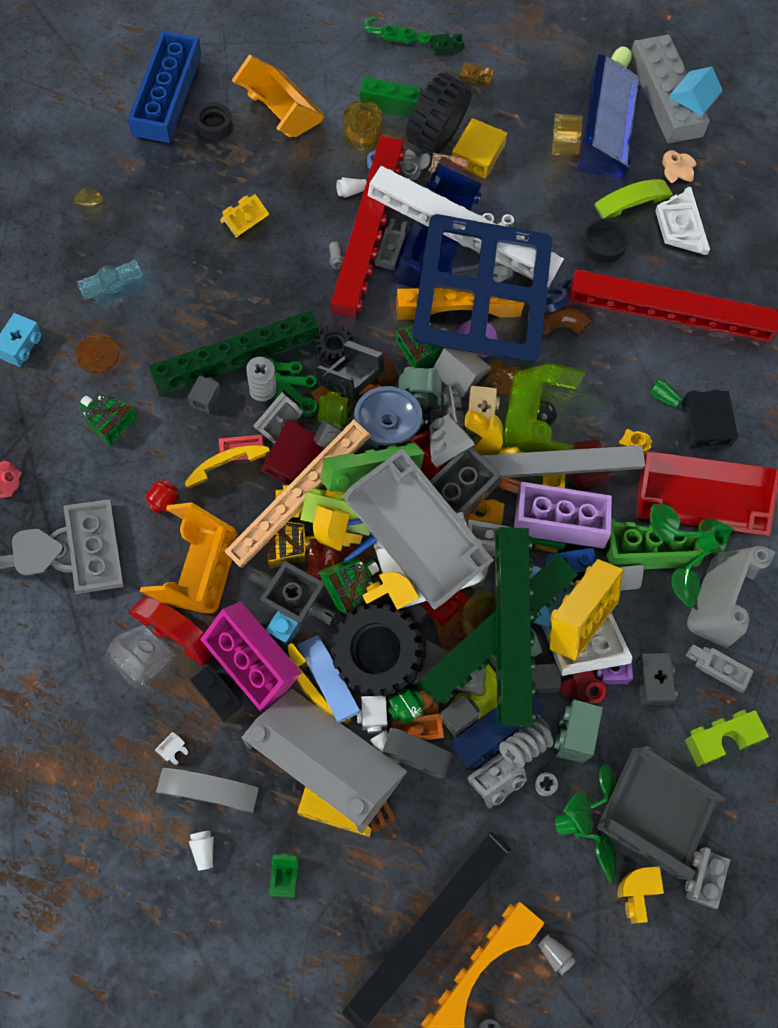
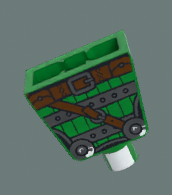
M413 326L397 330L396 343L411 367L424 368L441 355L443 347L420 344L413 340Z
M101 393L95 400L86 395L80 402V406L85 409L82 415L86 424L109 447L137 417L133 406L106 393Z
M352 558L348 562H340L318 573L338 611L347 614L364 600L362 595L367 593L366 588L373 584L370 577L379 572V567L373 560L363 564L361 560Z

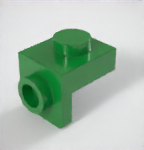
M286 853L274 854L272 856L269 896L295 898L298 873L297 856Z

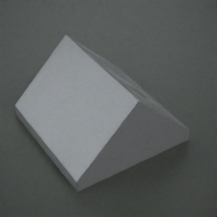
M449 348L443 349L433 367L438 370L442 382L447 386L451 385V389H457L462 399L470 392L471 386H476L491 370V367L475 353Z

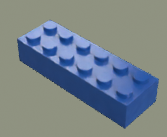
M161 31L128 117L132 136L170 143L201 58L199 38Z

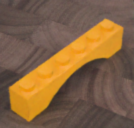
M419 288L397 289V320L415 319ZM435 288L431 315L452 310H472L474 295L462 291ZM492 297L490 298L489 314L499 318L521 317L524 303Z
M521 902L515 905L510 903L501 915L505 918L499 927L495 924L486 935L489 939L483 948L480 945L476 948L470 957L473 961L467 970L463 967L454 978L457 984L451 992L448 989L445 990L437 1001L440 1004L439 1008L434 1014L430 1011L421 1025L424 1028H464L467 1001L480 973L502 953L530 944L544 925V922Z

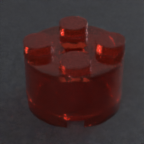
M316 538L309 539L308 574L322 580L318 572L343 562L348 555L355 551V544L351 543L350 547L342 545L341 551L321 544Z

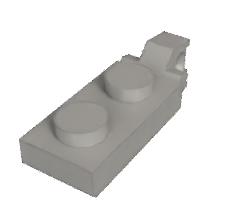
M692 645L685 655L696 662L695 666L700 668V670L741 693L745 692L754 672L714 648L704 647L702 650Z

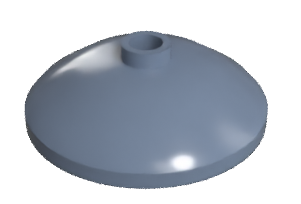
M384 386L368 391L359 399L354 411V420L371 435L368 439L369 441L379 445L393 446L410 440L418 432L422 422V409L417 399L406 390Z

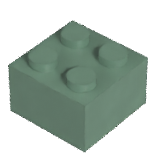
M573 700L569 706H565L558 720L561 730L559 734H556L553 748L557 749L556 757L584 764L594 755L603 707Z

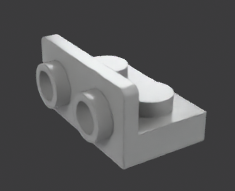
M501 753L467 777L469 783L483 797L489 809L501 804L514 790H519L527 781L524 767L521 768L515 764H510L503 758Z
M704 847L696 851L692 858L691 865L694 866L695 874L692 880L686 881L685 890L688 891L686 898L712 909H718L730 859L710 852L711 849Z

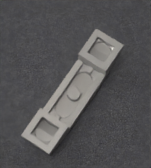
M162 768L156 793L199 800L253 813L259 788L211 775Z

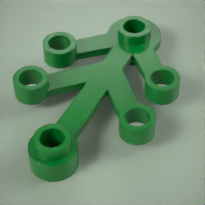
M261 356L269 359L274 365L277 388L274 401L284 391L305 412L303 416H314L317 413V402L312 398H304L292 386H304L307 390H311L317 386L316 378L312 375L294 377L302 373L300 362L276 363L269 356ZM294 367H298V368H299V370H297V371H294V370H292V369H293ZM277 371H290V374L293 376H281ZM308 381L314 382L311 385L307 384ZM306 408L313 409L312 411H305Z

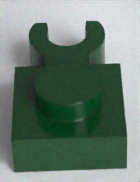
M449 33L432 35L430 41L434 55L452 53L453 48L462 50L465 42L462 41V34H455L453 37H450Z

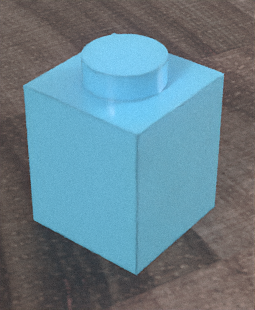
M277 611L266 631L280 647L287 650L288 645L292 643L297 635L299 627L298 622Z

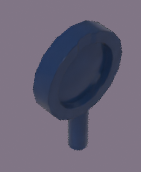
M564 277L556 287L547 288L544 313L559 310L568 303L569 299L565 288L571 283L570 277Z

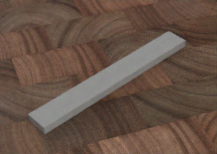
M642 445L482 455L501 474V478L644 469L646 466Z

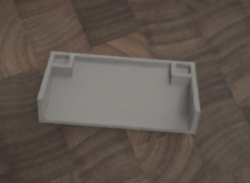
M403 448L353 484L342 496L434 610L445 603L494 561Z
M294 689L289 690L261 714L241 737L249 749L255 748L351 820L361 833L364 832L407 773V770L341 723L337 724L333 717Z

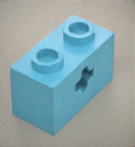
M14 313L0 333V359L20 367L29 358L33 346L40 341L42 333L37 322Z

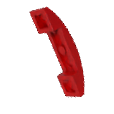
M143 597L129 611V615L146 627L149 624L153 625L184 647V654L204 667L214 656L200 640L205 633L173 608L157 600Z

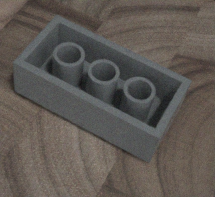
M472 447L455 456L430 480L431 484L454 512H463L464 518L502 482L501 474Z

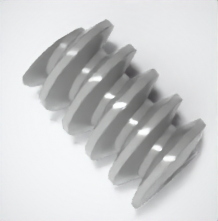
M253 358L246 367L250 395L256 401H268L275 395L277 390L274 365L267 358Z
M536 718L532 722L533 726L523 727L500 744V753L507 762L522 768L525 762L529 763L540 752L543 753L546 751V748L553 746L554 741L551 730L542 718Z

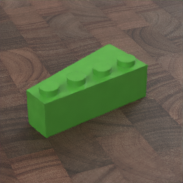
M414 442L406 443V446L397 447L394 445L379 451L372 449L366 450L362 454L355 455L350 453L327 457L324 459L320 480L329 492H346L353 484L402 448L419 469H421L425 453Z
M611 519V535L605 545L607 563L616 567L643 565L644 569L685 568L704 552V549L698 546V536L678 537L675 535L674 540L668 543L656 536L652 526H649V528L635 525L636 523L628 521L620 523L615 522V519ZM702 559L692 567H698Z

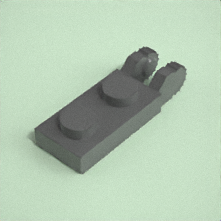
M391 218L375 259L376 266L395 270L405 240L408 222L404 221L400 231L394 230L396 219Z

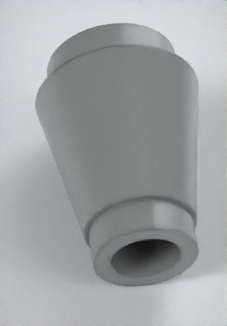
M549 934L538 944L555 973L558 971L563 976L577 961L573 957L574 953Z

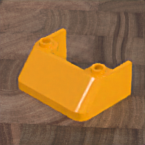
M250 54L232 79L233 83L248 90L247 94L255 101L258 99L263 101L281 120L276 128L289 138L300 136L320 124L325 118L324 113L283 71Z
M192 502L167 505L166 510L183 519L180 533L182 538L190 543L179 583L167 582L163 586L141 587L140 592L168 606L203 614L214 613L219 607L232 559L224 551L238 538L237 531Z

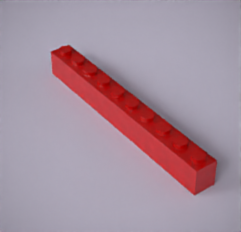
M380 135L332 297V314L356 319L357 312L362 310L364 299H361L362 294L367 293L369 283L366 281L367 276L371 277L373 264L371 262L372 259H376L378 253L377 242L381 243L383 230H381V227L386 225L388 217L386 210L391 208L367 196L369 184L380 166L400 175L402 165L399 164L400 161H404L406 149H403V140Z
M575 269L571 281L569 302L771 342L778 332V310L770 307L751 305L750 303L731 301L730 299H721L709 295L671 289L666 286L651 285L646 282L631 281L626 278L611 277L606 274L591 273L586 270Z

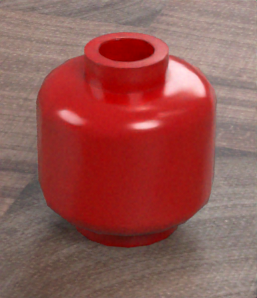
M164 479L162 481H155L145 495V499L149 502L147 507L158 514L161 511L168 513L169 511L166 510L167 505H174L179 499L178 488Z

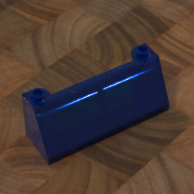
M598 54L591 78L588 113L577 171L623 179L625 171L629 172L631 166V159H628L636 97H639L641 85H638V75L606 55Z
M439 163L425 186L430 191L447 198L459 206L465 207L469 211H471L474 203L478 204L482 195L479 192L481 183ZM413 219L390 281L401 285L419 287L428 226ZM443 234L437 268L440 272L454 274L451 272V265L459 242Z

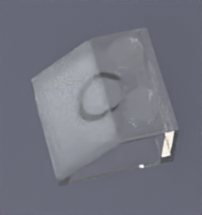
M142 624L114 637L103 659L137 690L150 683L176 658L177 653L161 638L157 637L148 626L146 627Z

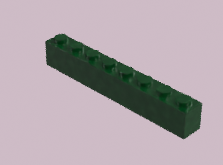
M500 527L495 532L497 727L533 726L532 721L536 719L535 706H532V696L535 695V682L532 681L531 671H534L535 658L531 656V646L534 645V632L531 631L534 609L530 607V598L533 597V584L530 583L533 561L529 559V550L532 549L533 541L532 536H529V528Z
M559 554L530 579V583L533 584V597L530 598V607L534 609L533 622L542 615L539 612L544 606L549 608L558 600L555 595L561 590L565 593L575 584L572 580L578 574ZM496 610L416 683L435 705L441 701L443 704H446L455 695L452 691L458 685L463 688L473 679L470 674L475 669L479 672L490 663L487 658L493 653L496 654Z

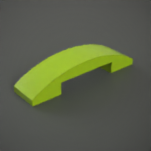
M645 180L612 192L597 201L594 206L602 219H610L621 215L624 209L651 200L657 203L669 199L673 196V193L665 180Z

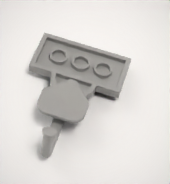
M110 499L63 506L66 527L57 529L50 536L40 529L19 531L12 539L13 555L0 556V569L15 567L17 572L22 575L43 573L50 565L61 572L72 573L75 594L123 587Z

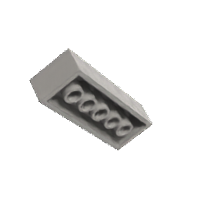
M670 35L635 40L631 49V63L667 143L703 137L710 122L707 113L705 112L703 116H700L669 98L673 90L688 74Z

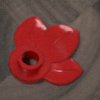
M593 671L572 674L573 678L563 681L561 683L562 687L559 690L563 696L572 701L577 700L592 705L602 701L606 696L604 683L595 679ZM596 686L598 689L596 695L590 694V688Z

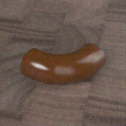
M564 306L554 312L544 313L542 333L548 335L556 328L565 327L580 336L588 329L593 320L578 309Z

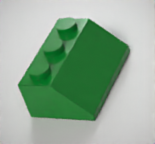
M364 76L360 88L359 108L410 118L417 100L422 95L423 87Z

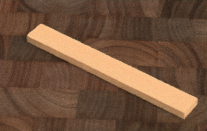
M353 419L224 552L239 567L243 568L303 507L306 492H312V488L320 489L324 485L320 480L324 459L355 453L371 435Z

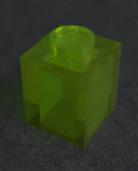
M327 392L326 396H320L318 422L322 423L325 420L331 424H345L348 398L340 397L341 394L338 392Z

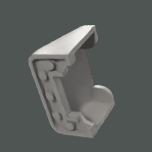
M754 546L716 554L709 563L700 586L697 602L689 614L687 620L689 630L724 648H728L743 636L748 628L750 617L744 608L735 604L745 578L753 580L760 569L767 568L773 560L775 551L763 546Z

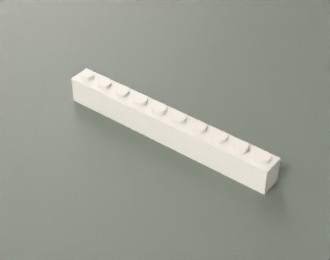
M380 166L369 184L367 196L426 226H429V220L435 214L495 224L483 216L477 215L465 207L459 206L447 198L430 191L428 188H424ZM453 223V228L465 230V225ZM447 232L443 233V235L480 253L481 240L479 238ZM520 235L516 237L517 240L528 241ZM502 242L497 243L495 261L533 280L535 249ZM551 252L548 288L564 258Z

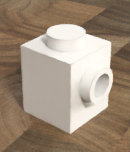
M362 696L360 713L357 714V724L362 723V730H368L369 734L381 733L382 729L387 728L386 696Z

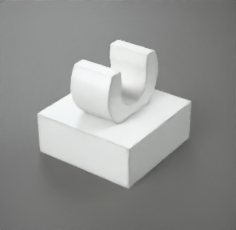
M173 732L155 749L166 761L170 760L175 765L179 763L174 757L177 751H181L185 755L188 754L187 749L183 747L185 742Z

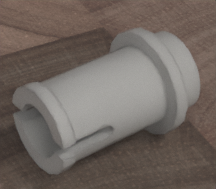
M332 242L329 244L331 256L329 263L334 269H341L344 260L341 243L338 244V242Z

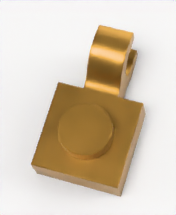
M464 62L459 74V80L473 85H477L478 81L491 85L494 70L491 68L482 70L483 66Z

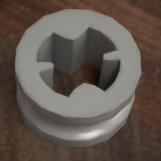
M545 772L536 778L534 787L539 795L550 796L557 790L558 781L553 774ZM544 778L548 779L547 782H552L549 791H545V787L541 788L540 786Z

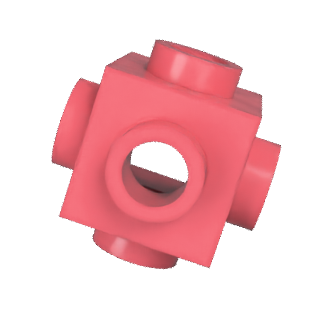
M7 461L0 462V498L11 497L20 484L19 478L22 472L15 469V465Z

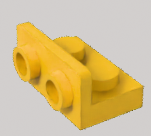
M256 194L250 198L246 195L238 201V206L235 208L230 206L222 212L221 223L225 222L236 238L270 215Z

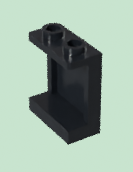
M347 341L343 345L344 356L329 369L319 365L316 371L318 385L354 398L385 371L384 359L381 352Z
M715 389L709 392L694 390L686 393L681 404L687 408L691 429V437L688 440L689 448L731 447L737 440L738 433L729 391Z

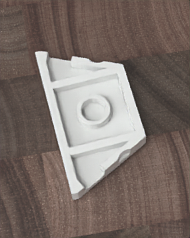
M691 187L686 188L680 195L677 196L676 194L670 200L657 205L655 211L664 243L708 255L710 248Z

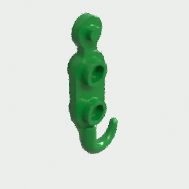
M376 16L369 17L364 23L368 33L380 36L387 42L409 45L417 41L422 45H427L431 41L429 33H416L409 27L404 28L393 25H386L381 28L372 27L370 23L378 20Z

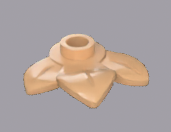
M673 150L667 151L662 160L666 178L671 183H674L678 178L691 183L694 179L693 167L697 165L696 161L688 154H679Z

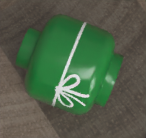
M404 688L389 700L391 708L388 711L395 722L400 720L403 724L407 725L424 713L423 707L425 703L416 689Z

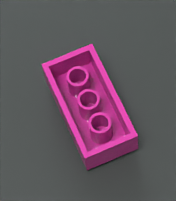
M242 602L223 608L200 639L259 711L277 702L302 673Z

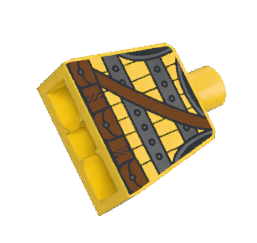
M287 522L268 541L269 569L281 567L284 561L291 565L305 562V550L319 549V541L315 536H305L304 524Z

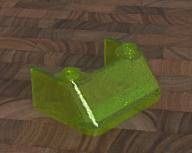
M547 363L516 372L512 380L503 427V446L518 447L524 453L572 450V445L552 441L551 427L547 423L536 419L543 383L575 390L585 371Z

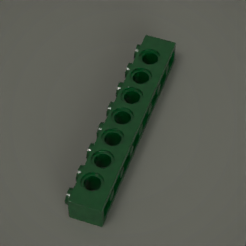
M308 310L160 361L148 367L157 392L161 396L195 384L199 375L205 378H212L247 366L248 362L253 358L261 356L272 357L315 342L316 335L319 333V326L312 311Z

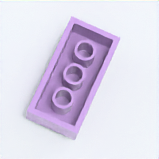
M521 482L516 496L514 527L529 528V536H532V538L604 549L611 535L612 496Z

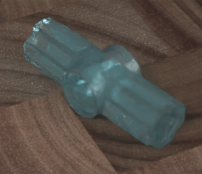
M134 260L118 267L104 266L96 275L77 281V285L85 300L103 292L108 294L117 293L122 289L123 285L143 278V274L138 262Z

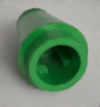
M660 378L649 390L653 398L673 408L682 399L666 380L662 381Z

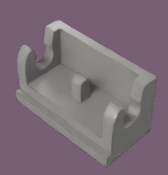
M281 393L254 424V427L272 443H275L287 419L297 422L305 412L285 394Z

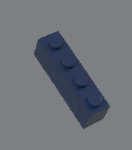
M534 695L532 696V706H535L536 718H542L541 712L545 709V706ZM496 707L452 740L449 746L466 769L472 765L474 768H477L487 760L484 757L490 751L494 754L500 750V744L510 736H513L517 731H520L522 727H497Z

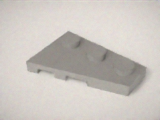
M448 414L442 418L435 419L429 426L431 462L436 467L475 445Z

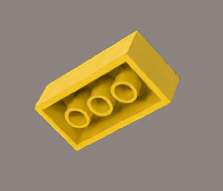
M599 559L596 560L592 567H587L581 581H576L573 591L570 595H565L559 609H554L550 616V622L552 623L548 636L551 639L550 650L574 661L577 660L619 603L623 569Z

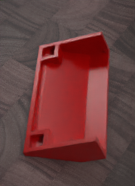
M643 451L646 466L644 469H639L636 518L650 520L653 504H664L671 507L677 513L680 524L699 526L700 522L704 519H715L733 528L732 531L770 536L778 491V469Z

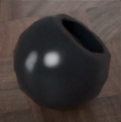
M538 401L530 410V418L538 427H549L555 422L557 411L549 401Z

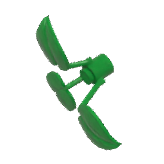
M655 503L651 507L650 522L654 533L659 539L669 543L674 540L675 535L678 537L698 536V546L701 549H705L702 554L685 567V570L679 568L672 574L671 582L675 594L684 604L692 608L695 606L700 592V580L695 572L690 571L691 567L707 554L712 553L716 555L724 552L733 528L715 519H704L699 524V532H679L677 530L679 529L680 522L677 513L668 505Z
M606 763L601 766L599 772L601 789L605 794L604 798L590 804L587 794L584 791H578L572 796L563 810L566 814L556 816L555 825L559 835L575 834L576 838L585 837L594 839L597 842L596 854L609 883L612 881L616 870L615 848L607 835L601 838L599 835L591 834L593 821L590 813L592 809L610 800L618 782L615 773Z

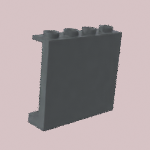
M648 746L633 748L597 829L674 877L682 880H692L695 871L689 865L715 803L724 802L726 798L718 794V790L715 787L699 782L696 775L687 771L683 772L677 768L678 765L674 761L658 756V752Z

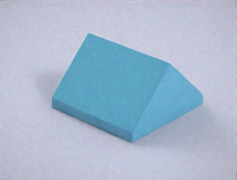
M711 66L689 71L670 94L669 98L703 116L722 93V88Z

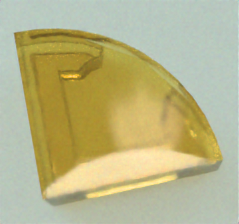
M85 187L74 196V203L80 205H95L103 201V194L88 187Z

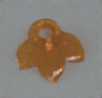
M499 359L490 363L491 370L488 372L489 376L485 381V387L497 388L496 394L504 393L509 396L520 394L525 389V386L517 381L520 375L519 366L504 367ZM492 383H497L499 387L493 386Z

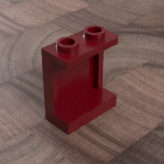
M287 419L260 471L286 485H290L321 453L323 447L316 444L313 440L316 433L309 432L302 428L300 423Z

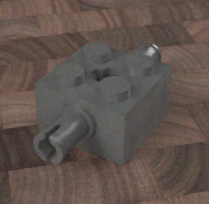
M286 561L283 562L274 577L258 568L253 570L255 574L251 573L249 581L266 589L260 598L262 609L274 616L277 611L298 622L299 630L303 629L309 617L312 616L322 620L329 626L333 623L332 619H335L337 612L320 604V600L325 593L324 582ZM294 594H297V597L289 598V595L293 596Z

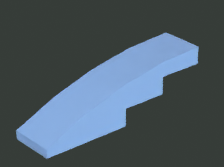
M316 635L297 644V648L306 660L307 668L323 698L328 703L337 724L359 714L360 710L345 682L338 676L340 672L334 668L333 660L319 636Z

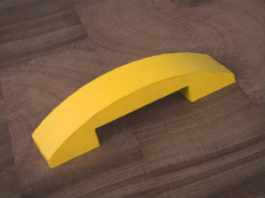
M251 445L221 452L206 460L195 469L186 480L185 485L190 489L209 481L206 474L207 471L246 454L250 462L269 455V447Z
M290 643L288 645L289 658L302 672L307 667L306 660L293 643ZM302 672L296 681L310 702L334 718L328 703ZM351 718L341 723L348 725L351 722Z

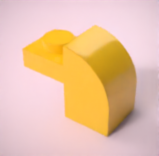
M470 409L465 415V427L477 434L473 439L475 444L473 449L480 455H496L503 443V425L501 420L495 414L488 420L484 414Z
M317 506L313 522V532L321 544L341 551L342 545L350 547L351 543L361 544L363 535L346 531L350 518L349 513L335 508Z
M395 571L380 574L379 576L383 584L380 585L378 581L366 588L368 592L362 595L366 604L389 593L397 610L421 597L405 574Z
M660 867L634 870L626 874L620 881L617 897H628L625 910L627 917L631 918V924L648 922L644 896L664 893Z

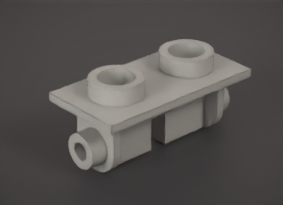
M448 385L442 391V417L448 414L460 428L464 429L463 411H456V409L462 408L460 393L457 392V389H451V385Z

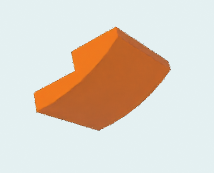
M422 690L417 691L425 703L423 707L424 713L420 717L406 725L400 720L395 722L391 716L392 726L395 729L407 732L424 741L444 738L438 704L435 705ZM395 694L388 695V699L390 700V698Z

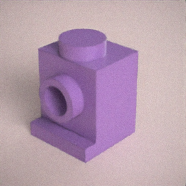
M632 662L631 664L617 666V672L613 671L611 667L595 670V675L604 684H628L633 679Z

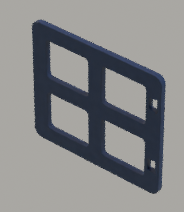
M440 214L431 216L413 325V340L420 344L528 363L536 362L540 356L552 238L548 234ZM453 223L465 225V230L453 228ZM444 232L479 238L481 240L476 277L445 273L438 270L441 240ZM520 235L529 238L528 241L517 240L516 237ZM502 242L535 249L532 287L494 281L493 274L497 243ZM436 287L472 293L474 295L468 334L434 329L429 326L434 289ZM490 298H501L529 305L525 344L487 338L486 328Z

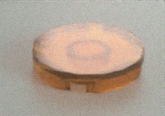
M95 333L86 336L82 342L80 341L77 344L75 356L77 363L83 370L88 373L100 374L111 370L117 364L119 349L116 342L110 336Z

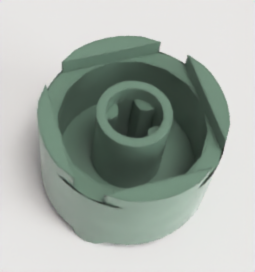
M406 367L404 373L398 379V388L412 394L425 410L429 406H441L442 380L438 370L435 368Z

